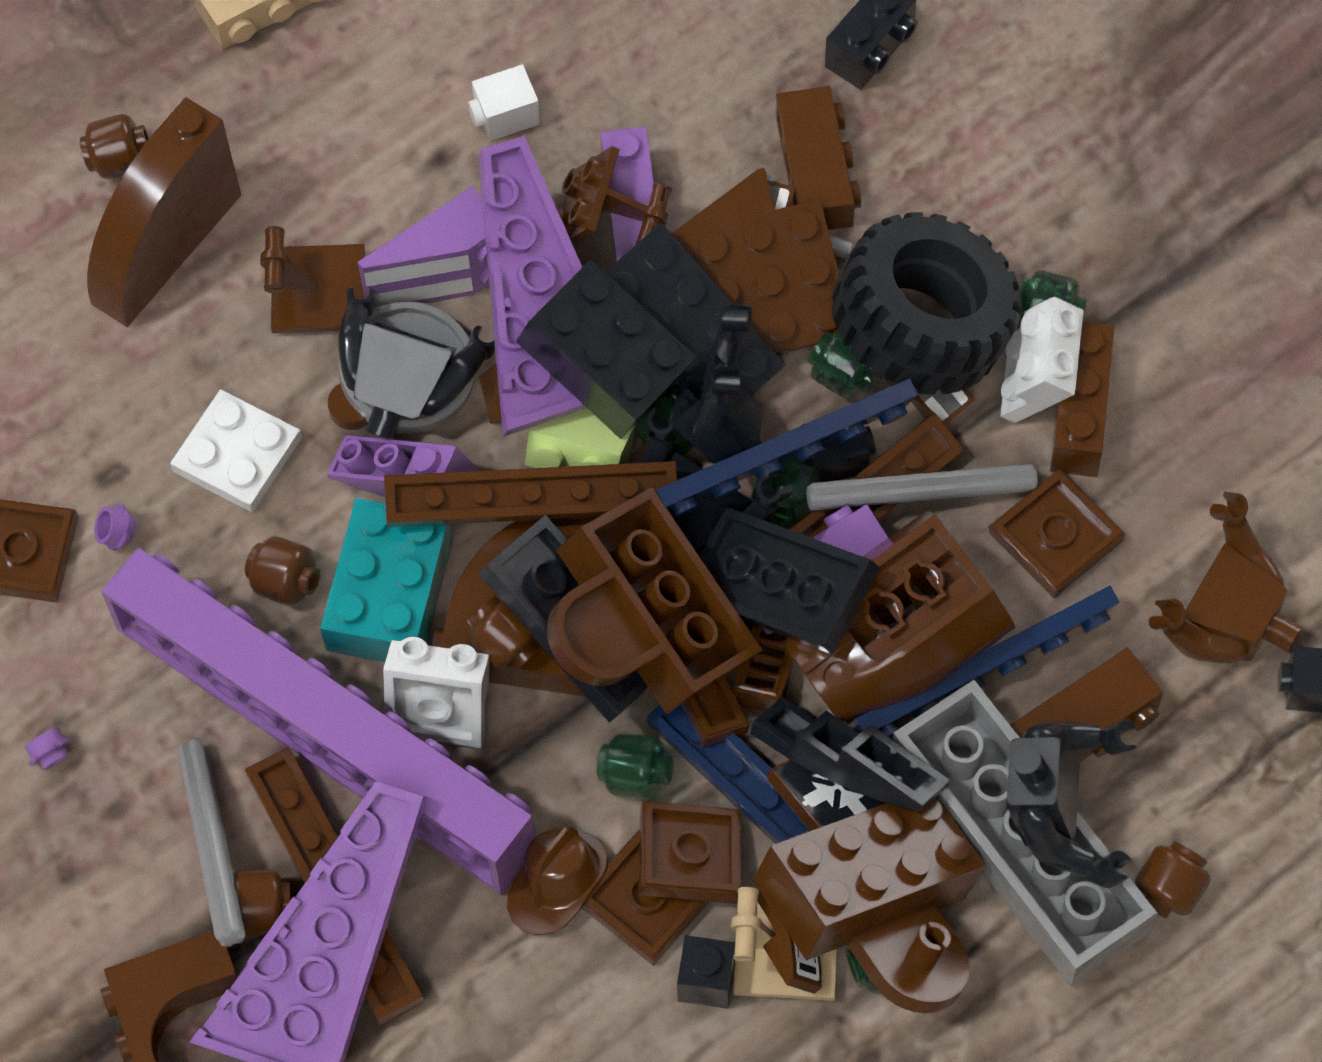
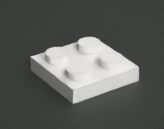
M220 389L171 461L170 466L172 472L253 513L301 441V431Z

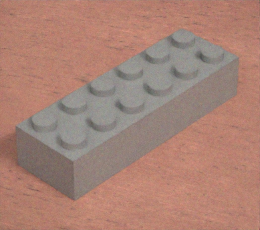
M973 680L895 731L893 740L950 779L949 786L937 797L986 864L982 870L984 876L1067 984L1072 987L1149 934L1157 912L1130 877L1117 886L1103 888L1094 879L1093 872L1089 871L1086 876L1048 866L1040 862L1033 855L1029 846L1024 845L1007 808L1010 743L1012 739L1020 737L976 681ZM1077 811L1075 842L1092 850L1096 858L1101 859L1110 854ZM1122 868L1116 869L1118 873L1128 876Z

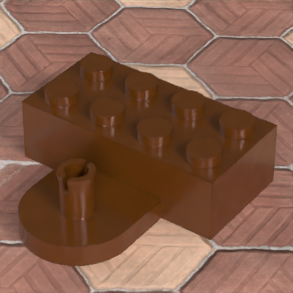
M652 487L582 526L556 550L580 586L567 593L553 607L547 623L548 643L560 666L571 676L584 683L598 686L611 685L638 671L665 713L668 714L736 672L762 651L758 642Z
M938 797L921 812L886 803L770 846L753 878V882L806 961L847 945L872 983L885 998L903 1009L917 1013H933L948 1008L959 997L968 981L970 964L967 953L938 909L965 899L986 864Z

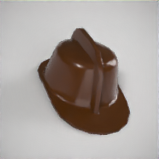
M569 825L564 828L547 830L533 839L526 851L525 864L514 879L508 892L507 909L512 922L523 932L536 936L552 934L566 927L577 915L606 871L607 854L602 843L593 835L576 831L575 828Z

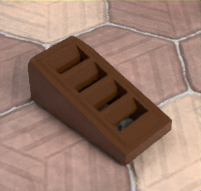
M753 624L751 634L760 646L785 652L783 657L762 652L758 653L739 668L732 693L735 695L740 706L766 711L780 698L785 697L794 660L782 644L784 641L763 637V627ZM754 662H760L780 668L777 673L756 668L753 665ZM750 677L775 682L774 688L749 683Z

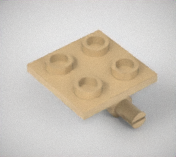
M753 887L738 888L737 916L731 918V930L736 932L733 995L834 1001L837 949L819 956L822 988L815 994L786 985L763 948L777 932L758 903L759 890Z

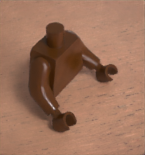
M1224 492L1223 497L1227 501V506L1213 504L1210 508V515L1216 520L1224 521L1223 531L1226 544L1224 543L1186 610L1178 599L1156 600L1155 605L1161 609L1162 616L1150 617L1149 626L1154 630L1163 629L1167 638L1183 655L1200 661L1227 664L1243 660L1251 661L1263 640L1290 652L1303 626L1279 614L1288 591L1277 567L1257 540L1245 517L1248 511L1247 499L1239 493Z

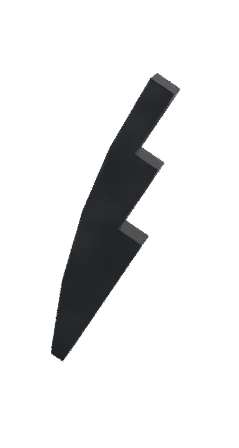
M785 697L780 698L756 718L750 732L751 735L791 761L833 783L875 800L921 812L950 783V779L871 724L861 733H858L827 710L815 719Z

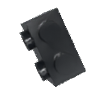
M859 0L827 36L825 67L862 90L875 74H879L884 69L890 56L901 43L907 42L914 33L918 23L915 19L917 0Z

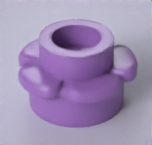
M117 504L114 507L104 506L99 511L95 521L94 533L97 542L107 545L110 550L122 549L126 543L132 541L136 532L134 516L130 514L129 510H126L124 504Z
M59 727L50 729L36 737L25 746L27 753L31 757L28 764L30 766L41 764L44 770L58 765L70 756L66 748L71 744V738H65Z

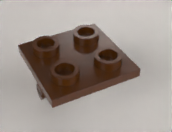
M611 146L600 154L591 156L586 163L578 168H573L569 171L562 186V193L566 196L562 209L558 210V213L572 245L595 233L601 210L641 221L642 225L636 240L637 244L661 222L664 226L666 225L668 213L665 210L672 189L669 186L665 187V184L654 183L648 205H645L608 188L620 149Z
M279 226L267 227L265 229V251L260 255V265L265 268L264 290L271 293L272 333L339 331L343 314L347 307L346 290L348 287H354L355 299H365L358 267V261L365 257V244L284 247V228Z

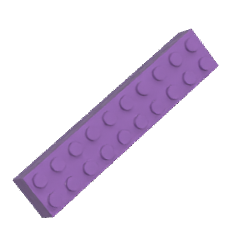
M139 547L101 591L118 631L284 746L289 747L290 750L361 799L366 796L376 781H382L428 796L416 837L500 895L504 893L524 866L526 851L532 840L535 839L532 815H530L531 809L524 801L511 793H507L504 797L489 787L491 782L483 773L469 765L463 769L451 761L450 753L433 739L427 738L425 742L410 733L411 727L397 714L388 711L384 715L371 706L372 701L360 689L350 684L344 688L331 679L333 677L332 673L322 663L313 658H309L306 662L294 654V648L285 638L273 631L267 635L256 628L252 617L238 606L232 605L228 609L215 600L217 598L216 594L200 580L194 579L190 583L177 574L179 572L178 568L165 556L156 553L152 557Z

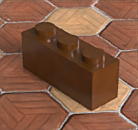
M830 86L777 93L776 122L789 186L796 187L792 200L793 205L820 199L828 230L853 227L854 209L861 208V193L858 181H850L848 169L853 168V156L850 142H842L839 130L845 129L842 103L833 102Z
M1082 322L1075 395L1058 402L1056 405L1050 472H1056L1060 469L1065 474L1097 477L1103 451L1115 325Z
M1126 647L1010 724V726L1020 738H1023L1025 731L1029 727L1053 721L1098 724L1100 730L1112 724L1130 721L1136 725L1135 730L1139 731L1147 727L1158 717L1163 690L1130 649ZM1101 745L1095 750L1078 751L1080 762L1092 754L1096 757H1101L1107 753Z

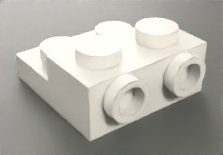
M1052 297L1024 311L1020 328L1015 330L1005 349L1007 360L1005 378L1001 387L1002 405L1000 417L1017 423L1075 395L1083 320L1082 309L1059 298Z
M408 637L402 641L392 640L383 669L385 714L388 711L397 714L411 727L410 733L419 739L427 740V738H430L436 742L481 748L485 736V700L489 689V655L476 653L473 647L466 644L454 645L449 649L428 646L423 639L418 637Z

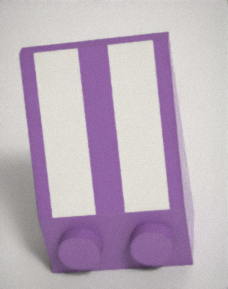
M473 186L358 261L364 297L367 298L369 296L370 289L374 290V309L394 302H418L425 304L474 295L485 287L490 288L482 197Z

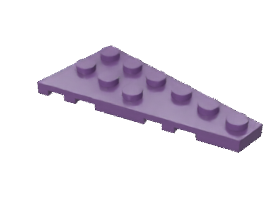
M525 136L483 148L478 155L503 437L587 409L515 342L536 313L582 268Z
M376 781L341 829V834L324 858L320 859L309 875L311 876L296 897H293L248 959V964L231 988L225 991L216 1004L217 1007L204 1026L198 1029L190 1043L245 1062L345 1061L428 796L382 781Z

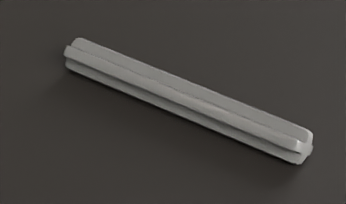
M1026 464L817 482L807 486L806 497L809 509L824 510L842 508L847 504L849 507H858L866 504L869 506L1028 492L1037 487L1038 478L1035 466Z
M192 739L190 742L180 745L178 754L214 935L220 941L221 946L231 947L233 944L241 943L244 940L245 930L237 892L234 888V877L208 750L203 746L201 740Z

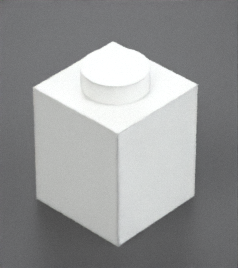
M523 64L471 81L474 99L467 101L468 109L475 127L483 125L489 141L541 124L539 102Z

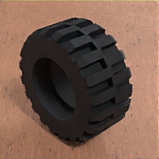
M922 212L906 213L903 219L899 214L882 219L881 223L873 224L864 232L861 239H858L834 286L832 293L834 303L831 307L833 320L836 325H839L837 329L844 346L850 344L852 347L851 355L860 365L866 363L872 368L870 371L872 375L881 381L885 377L895 382L894 385L910 378L914 388L918 389V394L934 395L937 390H941L942 394L959 392L962 387L970 388L979 383L984 375L989 374L1020 321L1019 314L1022 310V298L1020 292H1017L1019 285L1014 271L1008 272L1007 270L1009 267L1008 260L1001 251L996 253L991 248L992 242L983 234L978 237L969 231L970 226L960 221L957 224L947 221V216L932 214L930 217H924ZM899 288L912 289L931 296L940 302L954 319L937 317L919 309L902 294Z

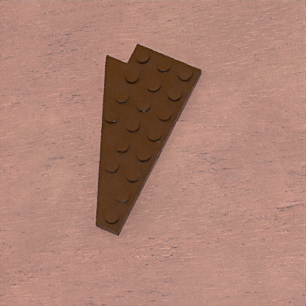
M765 168L757 169L671 233L732 304L749 305L752 307L751 326L777 355L841 340L837 331L839 325L835 324L831 309L834 303L832 299L833 289L840 275L820 199L775 210ZM495 364L479 376L490 424L501 421L497 364Z

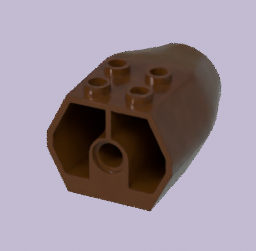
M926 510L863 556L871 559L880 569L833 655L788 637L782 644L834 716L846 722L869 711L900 703L925 693L1016 627L986 579L936 514Z

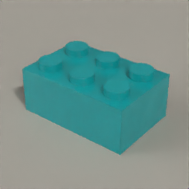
M355 498L320 627L326 651L386 662L392 640L402 641L408 637H418L427 643L453 543L451 524L387 527L385 503Z

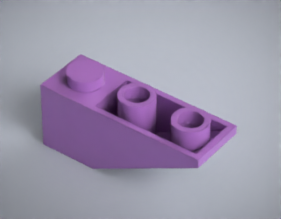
M345 435L327 476L330 479L385 497L384 475L479 470L457 446Z

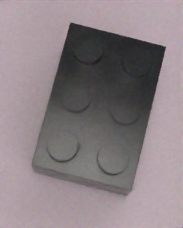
M591 259L536 313L515 341L620 439L669 390L696 359L683 344Z

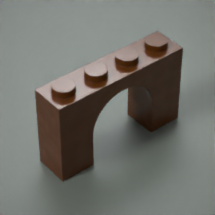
M214 930L104 969L109 986L101 988L100 991L109 1017L118 1015L124 1031L115 1034L123 1061L159 1062V1043L164 1030L171 1020L189 1007L222 996L234 984L238 976L229 949L220 945V941L215 938Z

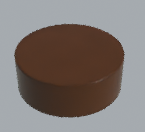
M341 383L335 386L328 397V409L333 422L347 430H356L368 424L366 418L349 403L342 390Z

